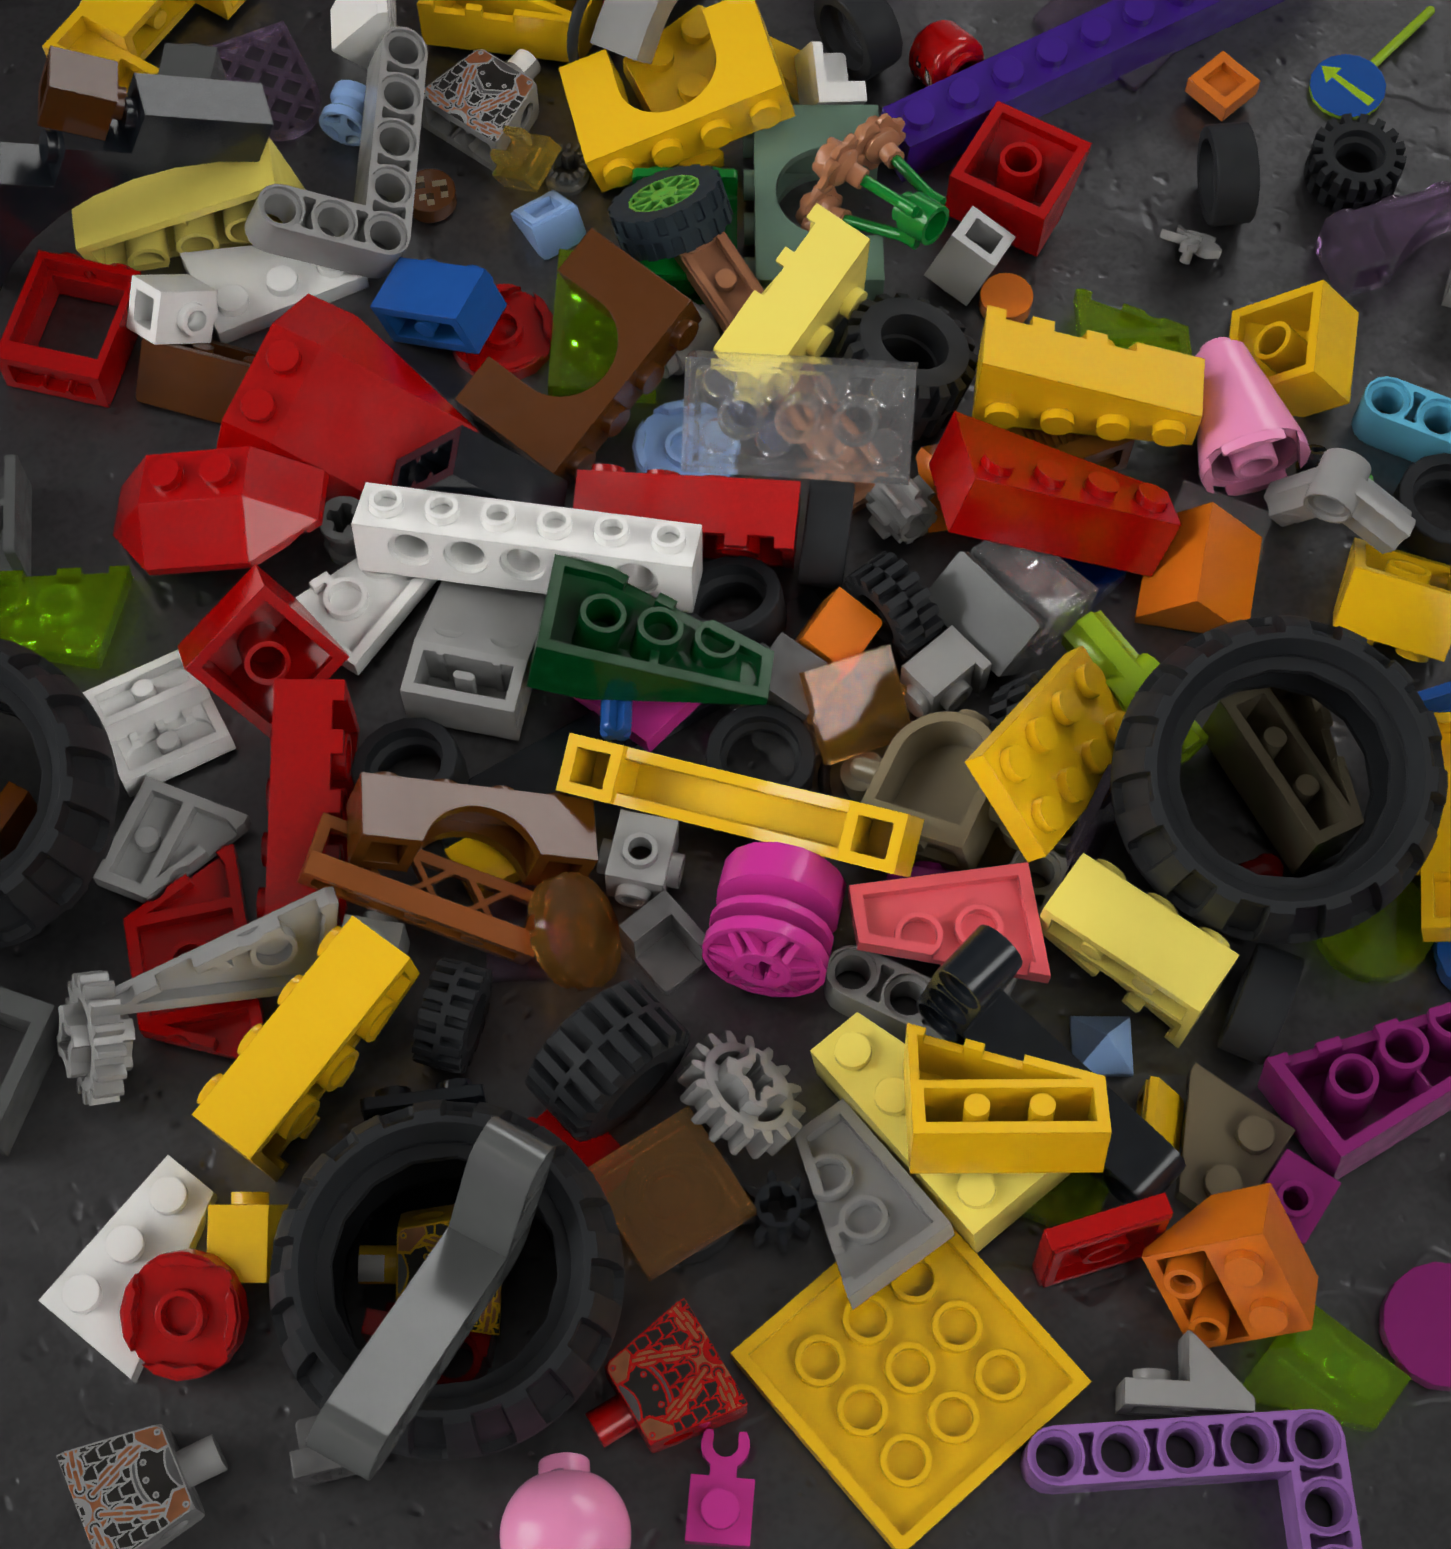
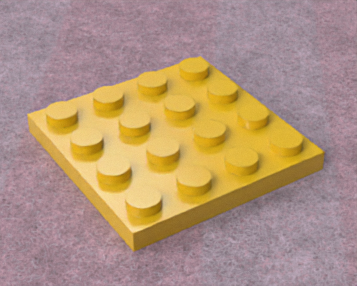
M954 1228V1237L854 1310L848 1300L837 1262H835L730 1352V1358L892 1549H910L1092 1382Z

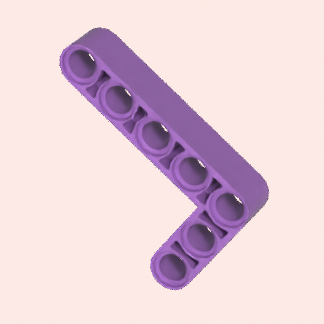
M1299 1409L1053 1425L1042 1428L1033 1435L1020 1455L1019 1467L1026 1483L1039 1493L1051 1495L1278 1480L1288 1549H1363L1345 1435L1339 1422L1323 1410ZM1298 1428L1309 1429L1318 1436L1322 1444L1320 1459H1310L1299 1451L1295 1442V1433ZM1241 1432L1253 1438L1259 1450L1256 1463H1244L1234 1455L1230 1445L1233 1433ZM1168 1437H1182L1192 1445L1195 1452L1193 1467H1179L1169 1459L1166 1452ZM1109 1440L1118 1441L1126 1446L1132 1458L1129 1471L1116 1472L1108 1468L1101 1456L1103 1442ZM1046 1444L1054 1445L1063 1451L1068 1461V1469L1065 1475L1058 1477L1050 1476L1041 1470L1036 1460V1451L1039 1446ZM1308 1494H1318L1330 1504L1332 1521L1329 1527L1319 1526L1308 1517L1305 1509V1500Z

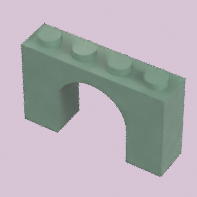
M792 105L796 116L779 122L771 128L762 129L743 137V158H753V169H743V201H753L754 212H744V245H754V257H744V261L764 290L783 269L775 260L785 246L795 252L809 232L791 222L782 212L779 203L795 187L806 182L819 180L818 175L812 170V164L820 147L827 143L829 137L843 141L848 134H854L858 125L865 123L868 117L879 116L878 105ZM878 167L870 170L869 176L873 179H877ZM865 235L870 238L864 291L868 293L866 299L874 301L876 295L883 294L884 244L882 236Z

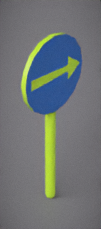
M1433 6L1426 7L1370 61L1357 55L1341 54L1331 56L1319 63L1310 77L1309 92L1313 103L1323 113L1335 119H1341L1342 114L1351 113L1352 119L1356 120L1359 118L1360 113L1370 115L1375 112L1383 102L1386 91V82L1378 66L1435 13V8Z

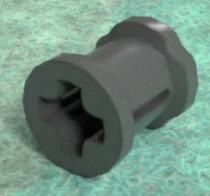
M338 496L327 501L324 508L323 523L319 526L321 534L325 537L324 545L326 551L330 554L333 562L342 566L357 558L351 523L359 500L351 496Z

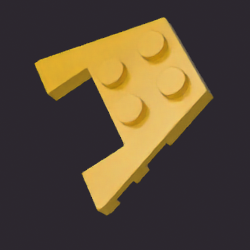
M699 4L663 29L652 64L635 61L627 57L623 58V72L644 111L665 112L679 108L696 98L710 82L716 67V51L702 10L706 7ZM770 37L788 94L799 103L794 56L801 50ZM719 148L711 149L681 161L677 166L700 164V166L709 165L721 168L724 166V152Z

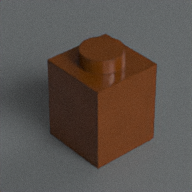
M50 45L39 83L37 126L105 141L112 119L120 121L125 109L127 89L118 85V61Z

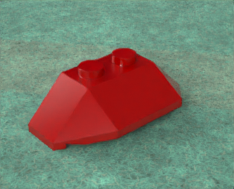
M252 446L146 455L121 487L113 536L150 576L252 568L255 564L258 566L288 547L305 530L310 533L322 525L329 475L323 469Z

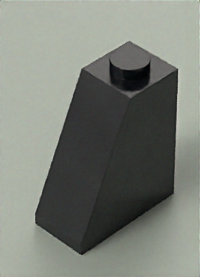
M461 425L396 460L392 486L566 507L564 504L568 481Z

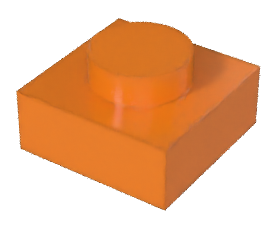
M1222 51L1188 78L1185 92L1222 122L1257 94L1260 80L1225 51Z

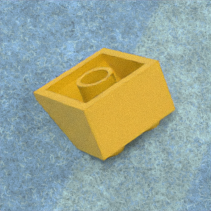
M1324 279L1232 311L1229 338L1245 344L1292 416L1306 417L1350 404L1359 312Z
M1354 537L1333 611V626H1341L1367 639V643L1371 646L1375 641L1395 647V652L1398 655L1411 661L1427 663L1429 658L1444 662L1451 645V565L1397 549L1381 554L1365 540Z

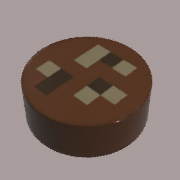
M437 169L418 171L416 174L412 217L425 223H435L446 219L453 213L457 205L456 189L452 178L445 172Z

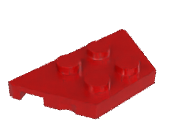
M234 844L223 846L216 851L218 858L190 878L184 874L166 887L161 897L154 901L145 902L123 918L132 978L249 923L238 853ZM261 998L137 1013L139 1031L145 1038L232 1059L238 1058L237 1050L239 1044L248 1031L259 1023L265 1024Z

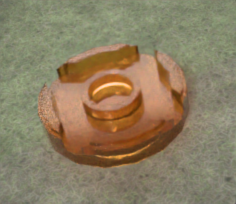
M563 872L548 877L538 884L529 901L528 916L535 914L534 923L536 929L529 931L531 947L541 968L557 985L565 989L574 987L578 990L577 992H586L604 986L614 977L621 961L618 920L608 897L593 880L579 872Z

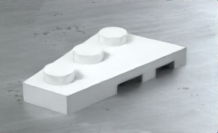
M254 245L180 253L187 274L218 291L216 300L218 314L213 328L220 342L226 344L270 327L275 320L307 294L331 303L369 287L367 277L267 253L257 249Z

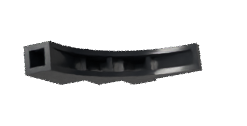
M134 73L125 97V109L122 119L120 121L112 119L105 141L54 129H43L40 134L39 144L0 142V291L12 265L36 236L61 215L99 193L136 178L178 167L214 162H259L274 125L262 83Z

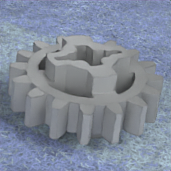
M98 970L73 973L72 981L67 983L69 998H65V1004L60 1005L58 1008L59 1032L56 1039L59 1057H62L65 1064L67 1078H77V1093L82 1094L84 1105L95 1106L120 1102V1096L125 1093L122 1079H127V1071L133 1068L132 1049L133 1041L136 1040L133 1018H129L128 1014L120 1015L121 1002L120 999H115L114 980L109 981L108 971Z
M726 1030L719 1039L713 1033L708 1034L681 1061L685 1068L677 1075V1081L688 1088L680 1096L681 1103L695 1106L697 1112L691 1118V1121L694 1124L706 1123L711 1128L709 1132V1140L714 1143L720 1138L728 1140L731 1154L737 1155L746 1146L752 1159H758L765 1151L773 1156L802 1128V1124L798 1119L806 1112V1107L794 1100L802 1092L801 1086L788 1083L785 1076L791 1069L788 1065L776 1066L771 1061L773 1050L770 1047L763 1051L755 1048L753 1037L749 1035L738 1043L734 1034Z

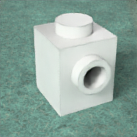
M189 274L132 275L126 327L154 345L211 343L213 324L218 314L216 301L218 291Z

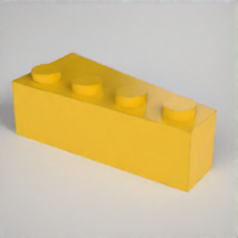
M987 305L975 375L973 418L1002 429L1017 427L1042 430L1051 435H1065L1068 433L1095 435L1108 441L1123 439L1153 441L1158 445L1166 447L1178 446L1180 444L1193 445L1203 413L1204 358L1139 342L1125 349L1115 346L1113 341L1108 339L1107 334L1087 330L1082 337H1076L1054 331L1055 321L1033 316L1028 325L1006 319L1007 309Z
M353 915L343 927H334L324 937L317 950V956H319L304 976L298 974L286 984L278 997L277 1003L280 1006L264 1025L259 1023L248 1031L239 1044L237 1050L238 1058L224 1075L218 1073L205 1084L197 1098L199 1106L192 1113V1116L275 1182H278L289 1165L280 1157L289 1143L298 1136L302 1139H307L321 1119L316 1114L320 1107L319 1100L324 1092H331L337 1087H343L356 1068L354 1066L358 1060L359 1052L355 1047L361 1038L368 1043L376 1039L420 975L408 955Z

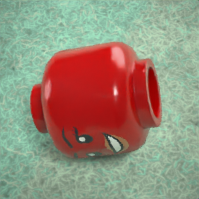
M939 20L930 23L916 35L909 51L908 64L912 75L928 87L983 61L984 51L982 44L954 21Z

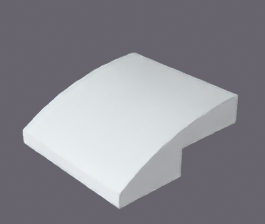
M175 650L82 692L95 709L108 734L118 775L129 797L137 795L146 776L165 782L236 749L207 687L184 669L179 650Z

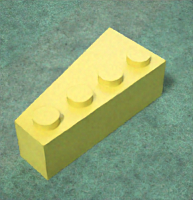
M269 137L259 162H214L173 168L130 180L91 197L71 209L75 247L85 260L103 264L121 263L136 271L169 267L170 258L178 257L183 252L252 245L245 234L244 225L258 195L266 186L285 184L306 189ZM267 214L273 221L282 223L278 217Z
M856 1012L810 1050L817 1075L838 1099L841 1100L843 1098L909 1174L903 1072L905 1043ZM943 1173L909 1175L951 1222L952 1227L978 1253L1068 1177L1070 1173Z

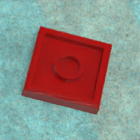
M1164 1192L1044 1229L1032 1264L1039 1287L1043 1286L1045 1288L1142 1258L1144 1248L1165 1232L1173 1215V1210L1166 1193Z

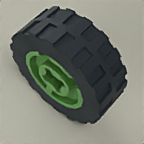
M700 164L677 166L673 169L662 170L649 177H644L632 186L622 190V193L612 200V205L608 207V215L620 248L640 262L642 260L652 262L659 259L674 258L677 255L694 251L703 244L706 245L718 234L721 235L726 230L725 227L731 223V215H733L719 171L717 169L713 170L712 166H700Z

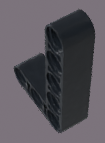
M983 924L978 926L936 970L916 1002V1007L924 1020L947 1041L964 1045L965 1039L985 1043L984 1051L1023 1061L1026 1054L1092 1072L1004 992V989L1021 968L1023 961L1012 943L990 926ZM1107 1086L1112 1134L1103 1173L1090 1174L1124 1205L1164 1193L1185 1169L1184 1159L1162 1135Z

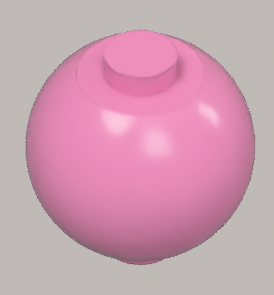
M572 1452L550 1454L539 1461L538 1475L524 1482L513 1494L505 1508L500 1526L501 1549H630L631 1522L621 1496L605 1479L590 1473V1460L586 1456Z

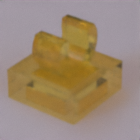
M505 125L502 131L510 137L511 142L506 150L492 148L489 153L493 162L497 164L492 176L504 187L537 193L562 148L550 136L531 134L523 128Z

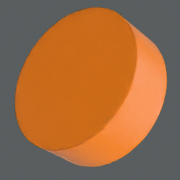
M999 273L993 275L982 285L978 304L979 311L985 319L987 305L1007 309L1006 319L1023 323L1031 312L1033 291L1029 283L1016 274Z

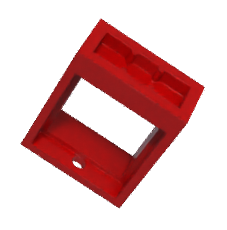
M38 250L0 340V371L7 386L110 408L138 338V334L128 329L126 325L132 275H142L141 271H136L121 263L108 265L85 260L69 252L57 254ZM59 294L118 306L97 359L38 346Z

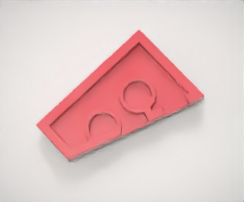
M1028 862L849 885L848 899L857 950L942 965L978 926L983 924L1001 933L1019 952L1023 963L1013 978L1049 983L1051 973Z

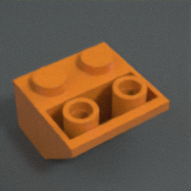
M1271 1183L1210 1195L1143 1250L1142 1259L1181 1332L1184 1335L1187 1330L1192 1331L1208 1348L1312 1330L1319 1277Z

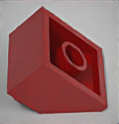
M997 101L949 175L947 201L945 204L949 209V217L961 222L970 208L974 206L1016 236L1011 243L1012 246L1037 257L1061 219L1089 155L1092 143Z
M256 564L177 646L184 669L269 738H271L274 679H329L349 658L348 653L292 594Z

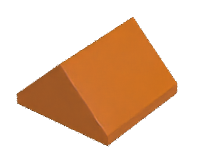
M1214 502L1177 512L1181 523L1178 532L1152 577L1142 575L1134 623L1205 633L1227 623L1250 619L1262 536Z

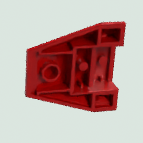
M307 294L272 323L221 421L216 449L252 446L323 469L329 475L326 503L338 496H351L360 500L366 482L392 485L396 460L461 425L478 434L480 433L358 316L311 294Z

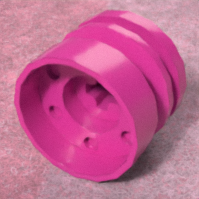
M753 842L737 847L725 859L717 889V906L711 911L709 929L706 930L703 941L702 957L709 969L725 982L747 992L770 997H798L813 993L825 982L834 941L832 933L837 930L844 901L846 882L840 871L824 857L799 846L780 842Z

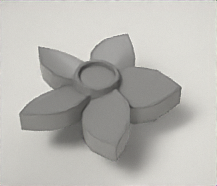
M1178 225L1176 232L1162 229L1159 236L1164 240L1180 244L1178 249L1179 252H1182L1180 262L1184 264H1190L1193 253L1204 259H1219L1222 253L1220 246L1215 243L1216 237L1194 230H1186L1181 225Z

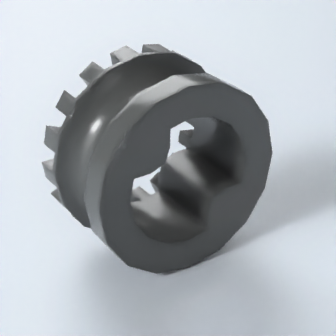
M559 143V147L556 148L554 145L551 147V151L547 150L545 152V157L542 160L544 180L550 191L556 190L564 197L581 193L588 186L590 172L585 164L580 146L576 144L575 147H572V143L563 146V143ZM560 166L567 170L573 167L578 168V173L576 171L573 172L572 177L571 174L562 173L559 175L557 172L554 173V171Z

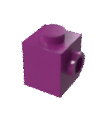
M1288 1148L1275 1162L1262 1183L1272 1184L1303 1246L1342 1184Z

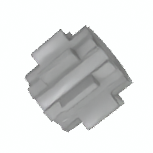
M897 470L892 471L888 476L877 480L873 489L865 497L868 501L866 504L867 509L873 514L868 522L883 540L892 535L899 544L902 541L906 544L913 543L914 539L924 536L928 532V528L932 523H935L938 517L935 514L938 509L930 501L936 493L920 475L911 479L904 471L901 474Z

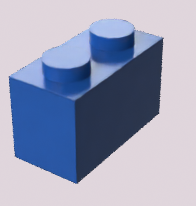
M399 257L371 303L370 308L394 342L479 354L506 308L507 303L494 284L493 277L485 268L472 264L462 266L440 263L433 259L418 260Z

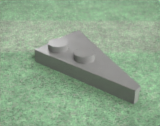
M324 887L115 986V999H120L121 1002L120 1015L279 996L283 988L293 977L298 974L305 975L319 957L317 956V950L320 943L337 926L339 902L334 888Z

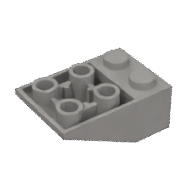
M442 581L414 639L401 684L400 694L407 718H426L448 728L519 741L532 688L526 687L546 594Z

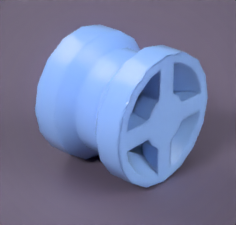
M340 80L336 82L330 94L332 104L325 106L319 117V124L322 130L333 140L341 144L360 146L366 90L364 84L353 80Z

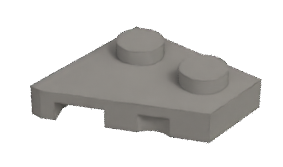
M146 776L113 838L106 859H102L93 879L98 886L143 904L147 901H154L162 896L166 887L184 874L188 877L213 859L217 855L216 851L225 845L232 844L248 832L252 823L247 814Z

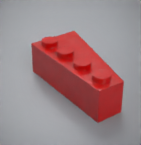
M954 411L929 462V468L946 526L950 533L1152 577L1181 526L1168 491L1163 490L1159 486L1142 482Z
M603 463L593 464L591 470H577L573 501L574 509L702 525L703 559L714 560L723 556H747L761 560L768 566L794 569L801 507V481L733 478L721 475H680L677 472L663 469L647 470V473L625 472V468L621 466Z
M274 679L270 738V778H268L266 785L268 832L263 833L261 842L262 865L266 867V887H259L257 892V919L318 891L297 883L321 816L323 813H327L347 821L346 804L354 789L351 768L355 753L359 749L360 727L345 679ZM329 832L322 853L348 863L347 838ZM337 897L339 902L337 926L342 927L344 915L347 914L348 901Z

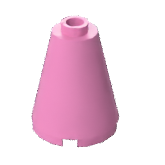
M1218 337L1206 342L1195 355V357L1205 359L1203 413L1197 430L1198 467L1201 482L1206 491L1213 494V486L1224 487L1227 496H1239L1268 488L1270 482L1288 477L1285 469L1297 460L1300 469L1307 463L1311 453L1307 437L1243 342L1231 340L1228 337Z

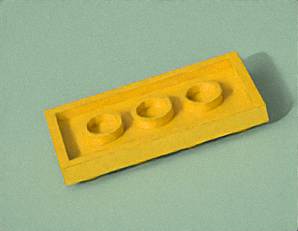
M1083 645L1066 652L965 761L968 769L1028 863L1046 857L1111 779L1114 745L1126 712L1122 710L1106 684L1103 671L1092 661Z

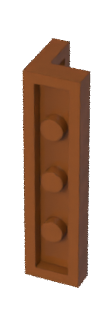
M327 813L322 814L297 883L316 890L324 887H333L336 896L340 899L519 965H524L534 957L541 938V934L536 933L548 896L423 849L417 853L411 863L419 883L409 886L380 875L378 869L358 867L323 854L322 851L329 832L347 838V821ZM423 866L440 873L428 878ZM450 877L464 881L475 904L466 907L436 895L432 885ZM480 888L496 894L484 899ZM509 898L528 905L530 908L522 928L493 917L488 906Z

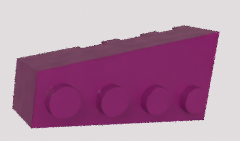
M1451 1002L1429 1008L1427 1014L1400 1022L1395 1018L1374 1025L1371 1031L1340 1039L1339 1036L1315 1043L1312 1049L1289 1056L1287 1052L1265 1059L1257 1087L1281 1119L1296 1129L1294 1136L1319 1169L1338 1180L1451 1110Z

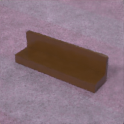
M142 338L136 399L141 403L221 424L257 352L211 340V343L154 345Z

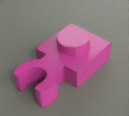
M706 1428L701 1440V1452L704 1461L710 1467V1474L690 1475L685 1544L750 1549L755 1479L736 1478L737 1470L745 1464L749 1456V1435L747 1432L740 1431L737 1451L731 1456L724 1457L717 1454L713 1448L714 1429Z

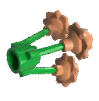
M884 113L880 117L874 115L868 117L865 123L858 125L854 134H848L843 141L834 137L827 139V143L822 145L816 153L815 161L812 164V170L820 179L812 191L804 194L800 199V208L795 215L802 229L810 231L811 221L806 217L814 205L818 203L857 230L900 241L913 250L917 249L920 243L930 245L940 237L949 219V209L945 206L947 198L934 191L904 160V152L898 147L906 138V133L903 131L905 121L901 117L891 118L888 113ZM883 162L888 168H895L917 192L907 191L899 195L870 177V170L877 168ZM845 182L857 189L863 186L893 205L892 219L896 221L897 228L852 216L850 210L841 208L843 196L836 192L835 186L842 185Z

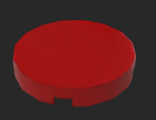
M509 283L495 284L507 306L480 353L472 354L452 350L451 352L459 366L472 376L489 356L522 380L535 374L550 358L555 345L553 315L545 301L534 292L532 296L521 291L520 286Z
M193 1248L166 1252L147 1262L148 1264L144 1265L139 1273L134 1274L125 1287L120 1308L123 1338L130 1351L135 1350L138 1357L145 1362L142 1365L154 1375L175 1381L204 1377L228 1363L244 1341L249 1320L246 1291L235 1271L216 1255Z

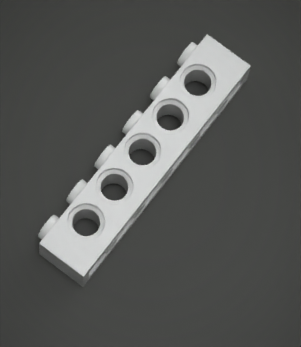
M368 482L365 483L351 523L359 570L546 594L555 554L613 567L630 576L628 584L655 598L661 592L678 601L676 608L687 613H693L703 572L702 525Z

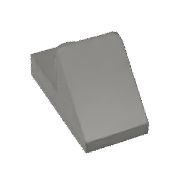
M1187 1330L1178 1341V1380H1171V1371L1166 1369L1140 1368L1133 1370V1378L1125 1377L1115 1388V1414L1192 1417L1255 1412V1397L1198 1336L1190 1330Z

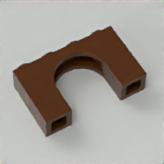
M592 227L557 271L574 293L615 322L618 334L617 351L614 361L605 376L588 390L576 395L564 397L549 396L535 391L488 356L455 398L472 418L527 460L567 480V488L576 480L577 470H590L596 460L595 453L606 439L614 437L621 432L630 418V409L643 393L648 394L657 387L664 375L665 365L677 350L683 351L692 343L699 329L698 324L702 320L691 299Z

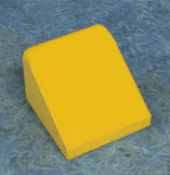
M1150 1076L1149 1079H1146L1138 1093L1136 1113L1179 1152L1184 1112L1183 1099L1160 1077Z

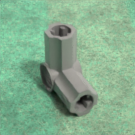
M1331 448L1325 451L1317 467L1270 482L1264 495L1269 508L1268 517L1281 527L1294 523L1298 524L1314 518L1329 523H1343L1381 554L1395 551L1399 544L1410 536L1416 520L1411 517L1412 511L1369 478L1372 471L1370 463L1356 452L1343 448Z

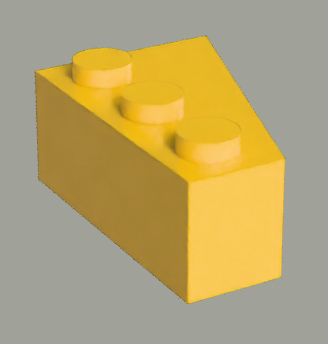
M418 0L417 2L421 35L427 45L474 51L484 49L490 53L513 55L518 49H525L537 59L569 62L567 32L570 17L577 0ZM589 0L584 11L578 36L579 59L584 58L593 46L590 40L603 6V0Z

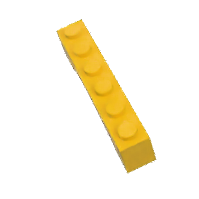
M569 733L556 786V791L763 842H780L799 846L822 857L903 877H911L924 819L910 814L761 780L574 733Z

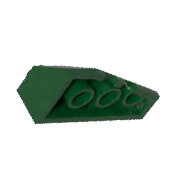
M555 554L526 687L591 700L766 705L775 651L715 620L702 622L676 608L678 601L661 592L655 598L628 584L630 576L613 567Z

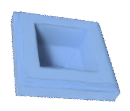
M1070 1016L1071 1053L1093 1073L1104 1075L1105 1077H1133L1130 1016Z

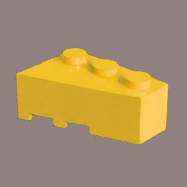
M907 1023L903 1072L909 1174L1103 1173L1112 1134L1106 1078L1104 1075L1026 1054L1023 1061L984 1051L985 1043L965 1039L964 1045L926 1035L925 1027Z

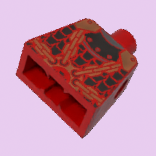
M685 1298L669 1308L604 1366L606 1377L616 1395L585 1413V1416L604 1448L637 1429L649 1451L655 1453L701 1435L706 1428L716 1429L740 1419L747 1414L748 1403Z

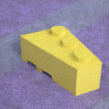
M818 203L814 205L806 217L811 221L810 231L796 251L793 252L785 246L775 260L776 263L783 267L781 272L761 294L756 290L752 292L713 347V373L763 409H766L777 395L784 398L792 391L801 376L800 368L811 356L817 359L826 351L834 337L835 332L833 330L844 317L849 320L853 311L858 309L860 303L865 301L868 295L864 288L870 238Z
M1082 853L1046 903L1040 915L1043 936L1092 977L1097 976L1102 971L1127 991L1122 1002L1135 1013L1140 1012L1143 1006L1154 1013L1170 1027L1164 1037L1177 1048L1181 1046L1239 957V954L1230 949L1228 941L1218 932L1208 927H1196L1179 916L1175 906L1166 898L1156 893H1144L1126 881L1124 873L1114 864L1103 859L1094 860L1085 853Z

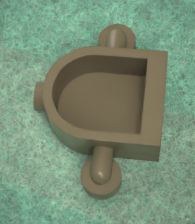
M962 709L959 712L943 711L922 716L907 724L897 733L888 746L883 758L871 751H860L850 755L841 766V781L847 794L853 800L924 819L915 856L916 859L936 862L944 868L954 871L976 869L997 827L1000 828L1005 843L1009 847L1020 851L965 764L969 756L992 733L990 721L976 711Z

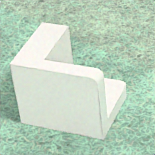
M811 41L794 56L800 105H863L867 102L865 81H848L846 56L843 53H823L822 42Z

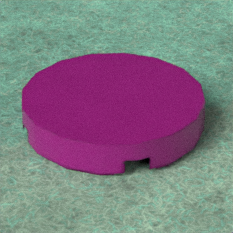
M1432 1262L1413 1267L1389 1287L1379 1308V1335L1384 1348L1387 1347L1390 1356L1396 1361L1393 1364L1405 1377L1427 1389L1451 1392V1263Z

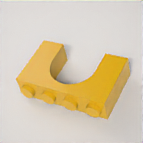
M724 0L702 9L716 51V67L706 88L692 101L679 108L665 112H646L631 106L623 81L607 49L558 68L585 164L602 193L631 183L634 168H650L653 166L670 168L681 161L711 149L721 148L729 142L759 130L771 128L779 122L796 116L756 0Z

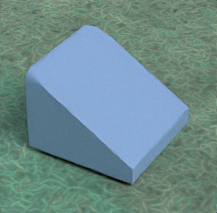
M551 190L510 213L515 224L537 254L544 260H549L579 244L587 234L577 205L556 190Z

